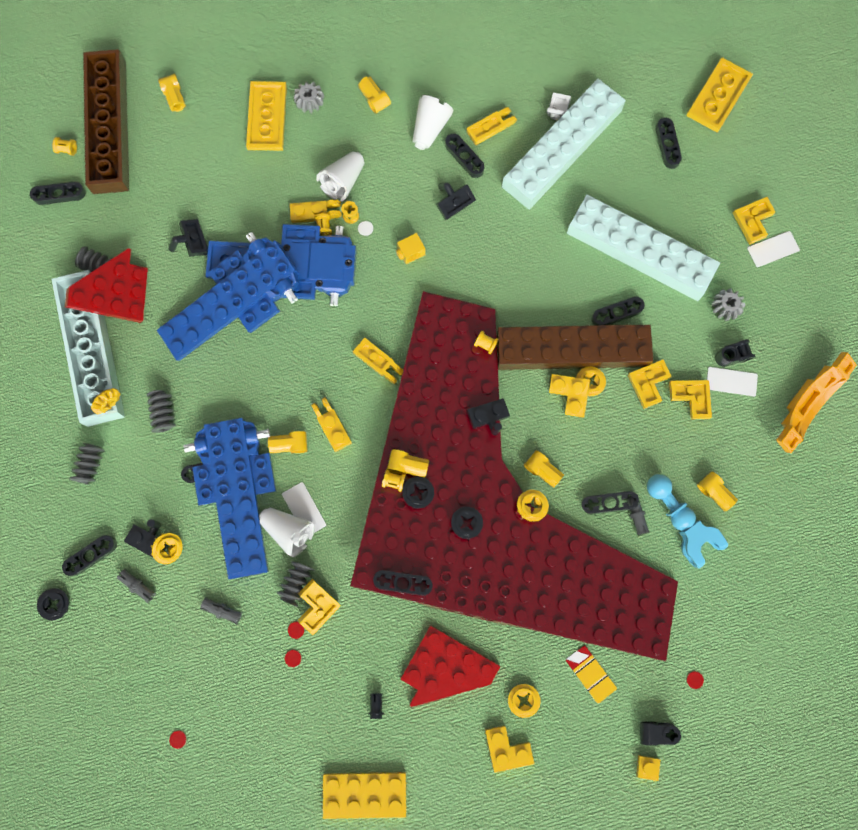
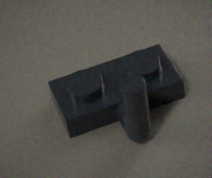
M448 182L438 185V188L445 190L448 195L436 203L445 220L476 201L468 184H465L455 192Z
M181 220L179 227L182 235L172 238L168 250L174 252L178 243H185L189 257L207 255L208 248L199 220Z
M504 398L467 409L466 411L473 429L489 425L492 435H498L502 429V425L496 422L510 417Z
M150 519L147 521V525L151 527L149 531L134 524L124 542L153 557L151 555V546L154 544L155 538H158L156 533L161 524L159 521ZM166 542L164 544L165 547L162 549L163 551H165L168 546Z

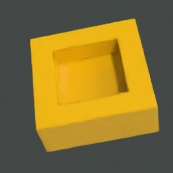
M638 755L636 777L658 781L661 760L659 758Z

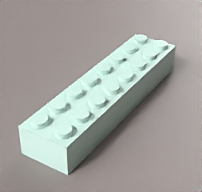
M597 79L503 178L502 188L530 210L621 113L626 100L601 80Z
M586 195L567 231V234L696 301H699L704 295L720 265V262L589 195Z
M89 270L52 279L78 419L81 424L87 427L125 417L121 395L116 405L105 413L97 415L91 409L94 399L101 392L116 388L120 392L105 316L65 307L66 289L91 273Z

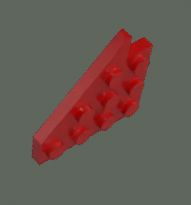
M128 248L66 289L65 307L141 323L144 318L148 268L130 264L131 249Z
M430 625L400 680L417 689L409 705L414 707L491 685L500 666Z

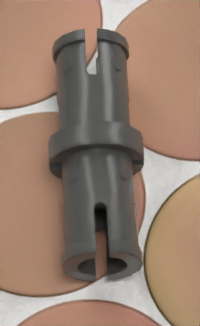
M629 496L627 499L629 506H632L633 502L636 501V498L634 499L632 496ZM639 502L637 508L630 510V518H633L637 535L650 532L644 517L646 513L642 510Z
M126 569L120 572L121 576H117V580L126 585L132 594L136 593L146 603H149L153 599L152 596L156 595L155 592L143 584V580L135 578Z
M207 597L204 598L200 607L201 610L216 615V618L226 619L236 625L242 617V612L227 607V604H220Z

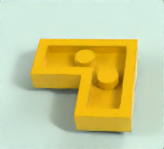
M765 197L734 210L732 214L750 245L768 236L761 220L773 216L776 212L768 197Z
M664 359L628 374L643 409L663 401L655 384L671 377Z
M552 374L549 393L568 396L565 415L585 418L591 380Z
M709 380L669 382L670 401H689L691 419L712 418Z
M311 579L298 593L311 606L298 619V622L314 635L341 605L316 581Z
M505 725L485 729L494 773L534 764L530 742L510 746Z

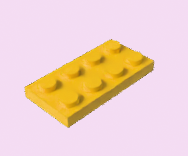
M721 58L686 116L718 133L753 74Z
M250 81L247 150L283 151L286 82Z
M406 772L323 774V819L406 817Z

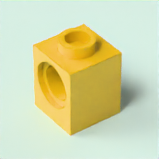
M415 233L397 242L396 253L400 260L403 259L405 264H408L424 256L425 247L418 234Z

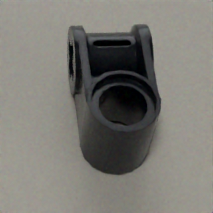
M742 340L722 348L715 356L716 363L719 366L727 367L754 359L756 356L752 354L749 346L750 340ZM724 353L728 354L730 359L725 358Z
M640 722V744L676 745L681 740L680 730L671 723ZM670 730H672L674 734H671L669 738L668 736H666V733H669Z

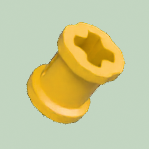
M60 137L54 138L52 145L54 153L59 154L63 152L71 156L76 154V140H62Z
M347 201L341 207L343 219L346 223L353 224L359 219L358 207L354 202Z
M325 213L317 214L314 219L317 222V226H320V236L332 235L329 223L331 216Z
M481 331L474 346H479L491 354L499 339H493L485 335L484 331Z
M386 470L382 487L396 488L401 492L405 474L397 475Z

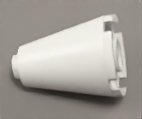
M427 95L420 97L413 134V142L416 148L425 150V148L431 146L454 111L450 105L444 103L443 106L439 103V99Z
M350 152L321 170L316 177L317 182L320 180L322 184L320 188L330 198L334 200L339 198L341 199L340 201H344L364 166V158L358 152Z
M274 508L264 509L259 516L262 527L286 554L292 557L298 556L307 547L305 542L307 539L311 540L315 532V525L310 521Z

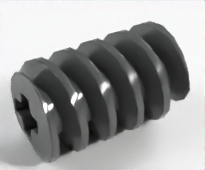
M83 246L76 256L75 266L81 270L93 272L113 258L110 257L108 259L107 255H102L101 252L95 253L93 249L89 250L88 247Z
M162 390L147 393V397L150 398L147 402L151 405L148 408L149 412H151L149 418L153 420L150 423V426L153 427L151 432L160 433L176 427V424L170 423L175 417L169 416L170 413L174 412V409L168 408V406L173 405V402L167 401L172 395L166 394Z
M83 443L85 446L78 448L83 453L76 455L81 461L74 462L78 469H72L71 471L76 476L69 477V480L90 485L88 484L89 482H95L96 480L91 475L98 473L93 467H100V464L95 460L102 459L98 452H104V449L92 444Z
M291 562L294 569L287 570L291 577L284 576L288 583L281 584L280 586L284 591H277V594L281 597V600L298 607L299 605L295 600L302 599L298 592L303 589L302 585L308 584L305 578H312L309 570L314 569L299 562Z

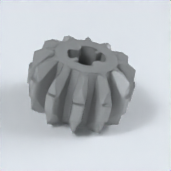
M307 81L305 85L299 84V89H295L293 97L297 108L302 109L304 113L309 110L311 114L313 109L319 111V106H323L324 99L321 87L319 85L316 86L314 82L309 85Z
M731 288L727 291L723 289L714 296L715 301L712 302L711 306L715 307L713 313H719L718 319L724 316L725 321H728L730 318L735 320L738 315L743 313L742 309L745 307V303L741 301L744 299V296L739 297V291L733 293Z

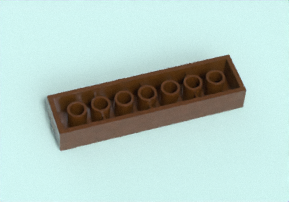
M119 49L83 52L85 185L92 194L129 191L126 61Z
M651 324L498 327L497 339H499L497 342L498 370L579 369L589 366L596 368L646 367L653 362Z

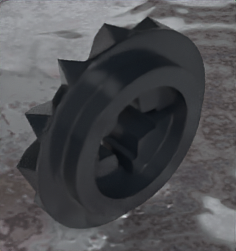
M413 477L403 486V499L408 506L415 509L425 508L434 498L433 485L426 478ZM415 485L418 490H426L421 494V501L418 496H410L415 492Z
M462 507L453 514L451 527L454 534L460 538L471 539L481 532L483 518L476 509ZM473 517L470 523L471 528L467 526L462 529L460 528L464 523L462 519L468 520Z
M57 588L44 591L37 601V610L40 616L50 621L63 618L65 613L69 611L70 601L67 597L68 594L62 591V589ZM51 599L53 601L60 600L56 604L57 610L55 608L48 609L52 605Z

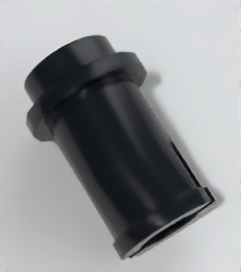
M370 693V712L368 713L370 719H382V715H384V712H382L383 693Z

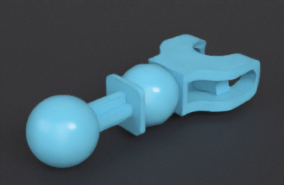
M656 474L648 480V493L655 499H662L670 510L666 515L667 517L671 516L672 525L677 530H680L679 534L683 540L681 545L682 553L693 567L700 569L705 564V559L701 554V547L705 542H709L717 550H724L728 547L726 539L718 529L706 527L701 521H696L694 511L686 507V503L679 504L671 493L672 482L667 476Z

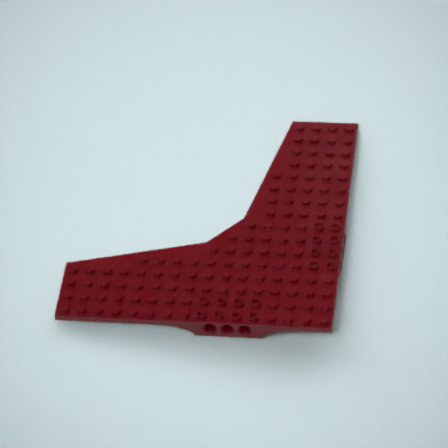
M423 291L350 587L411 601L443 611L542 632L665 662L667 660L678 581L548 514L539 521L530 522L522 518L517 511V501L523 491L502 460L501 430L498 435H492L489 425L473 429L466 412L467 409L499 400L497 344L491 354L479 346H474L481 331H484L485 335L493 339L497 338L495 309ZM391 450H401L407 452L410 456L429 460L425 478L433 485L434 498L425 508L415 509L408 506L403 499L402 491L400 492L398 489L388 486L382 487ZM404 473L403 486L409 479L420 476ZM415 485V492L410 496H418L421 501V494L426 490H418ZM525 504L528 507H530V511L532 513L535 507H533L531 504ZM462 507L476 509L483 518V528L474 538H460L454 534L451 527L453 514ZM473 517L468 520L462 519L464 523L460 528L462 529L466 526L471 528L470 523ZM381 570L425 576L432 581L433 588L426 596L379 590L373 584V577ZM381 575L380 578H376V581L380 582V586H383L386 582L391 583L389 587L394 588L393 581L395 576L391 575L392 579L388 580L385 579V575ZM401 577L397 580V586L400 589L408 587L409 582L406 578ZM412 579L410 591H414V587H420L421 592L429 588L428 585H425V581H422L421 584H415L416 579Z

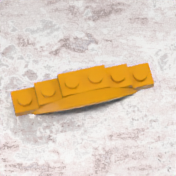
M841 352L831 366H824L814 380L807 379L786 407L789 414L781 423L784 430L776 439L785 452L792 453L797 445L803 441L806 430L815 415L826 401L849 379L851 372L857 366L849 353Z

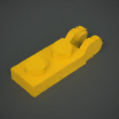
M509 107L499 112L496 111L466 128V132L475 146L516 123L517 119L515 116L503 121V118L507 117L511 112Z
M328 200L327 202L290 203L291 223L315 222L314 217L322 213L329 214L331 219L341 218V211L331 210L327 212L329 208L340 207L341 201Z
M366 338L353 351L354 355L393 384L397 380L387 370L391 367L396 373L403 374V369L394 363L393 359Z
M325 397L322 399V403L327 408V413L321 415L320 409L315 403L311 406L332 448L337 452L352 444L334 409L332 410Z

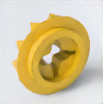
M591 366L581 369L576 378L590 379L595 376L593 381L595 385L591 384L589 387V397L600 394L606 385V378L603 372Z
M116 388L101 392L93 401L92 411L98 415L105 413L109 409L111 410V407L119 401L121 393Z
M527 490L518 498L517 511L522 518L530 522L539 521L548 512V500L540 491ZM533 500L534 505L538 508H535L531 513L530 507L525 504H530Z
M161 533V536L155 538V542L151 546V555L158 563H173L182 553V541L173 533ZM165 542L167 545H171L167 553L162 550L165 547Z
M516 685L508 696L509 708L518 717H531L540 707V695L531 685ZM530 693L527 700L531 706L526 704L520 706L521 701L517 695L525 697V695Z

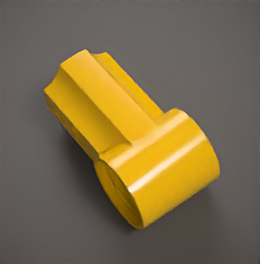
M172 74L158 79L171 111L179 112L183 110L186 105L180 92L181 87L176 75Z
M366 76L361 79L358 88L366 97L370 108L375 114L391 105L387 93L384 90L381 91L371 77Z
M295 431L290 432L289 435L268 437L269 453L307 452L306 432Z
M391 450L387 470L396 474L407 473L425 478L429 460L410 456L407 452L401 450Z
M537 450L534 451L524 464V467L535 476L538 475L553 488L564 476L561 471L549 463L548 458Z
M711 471L697 484V487L705 496L711 497L725 512L733 507L738 499L723 485L724 481L721 477Z

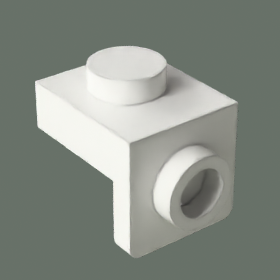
M553 93L550 107L547 109L548 116L558 121L568 110L571 96Z

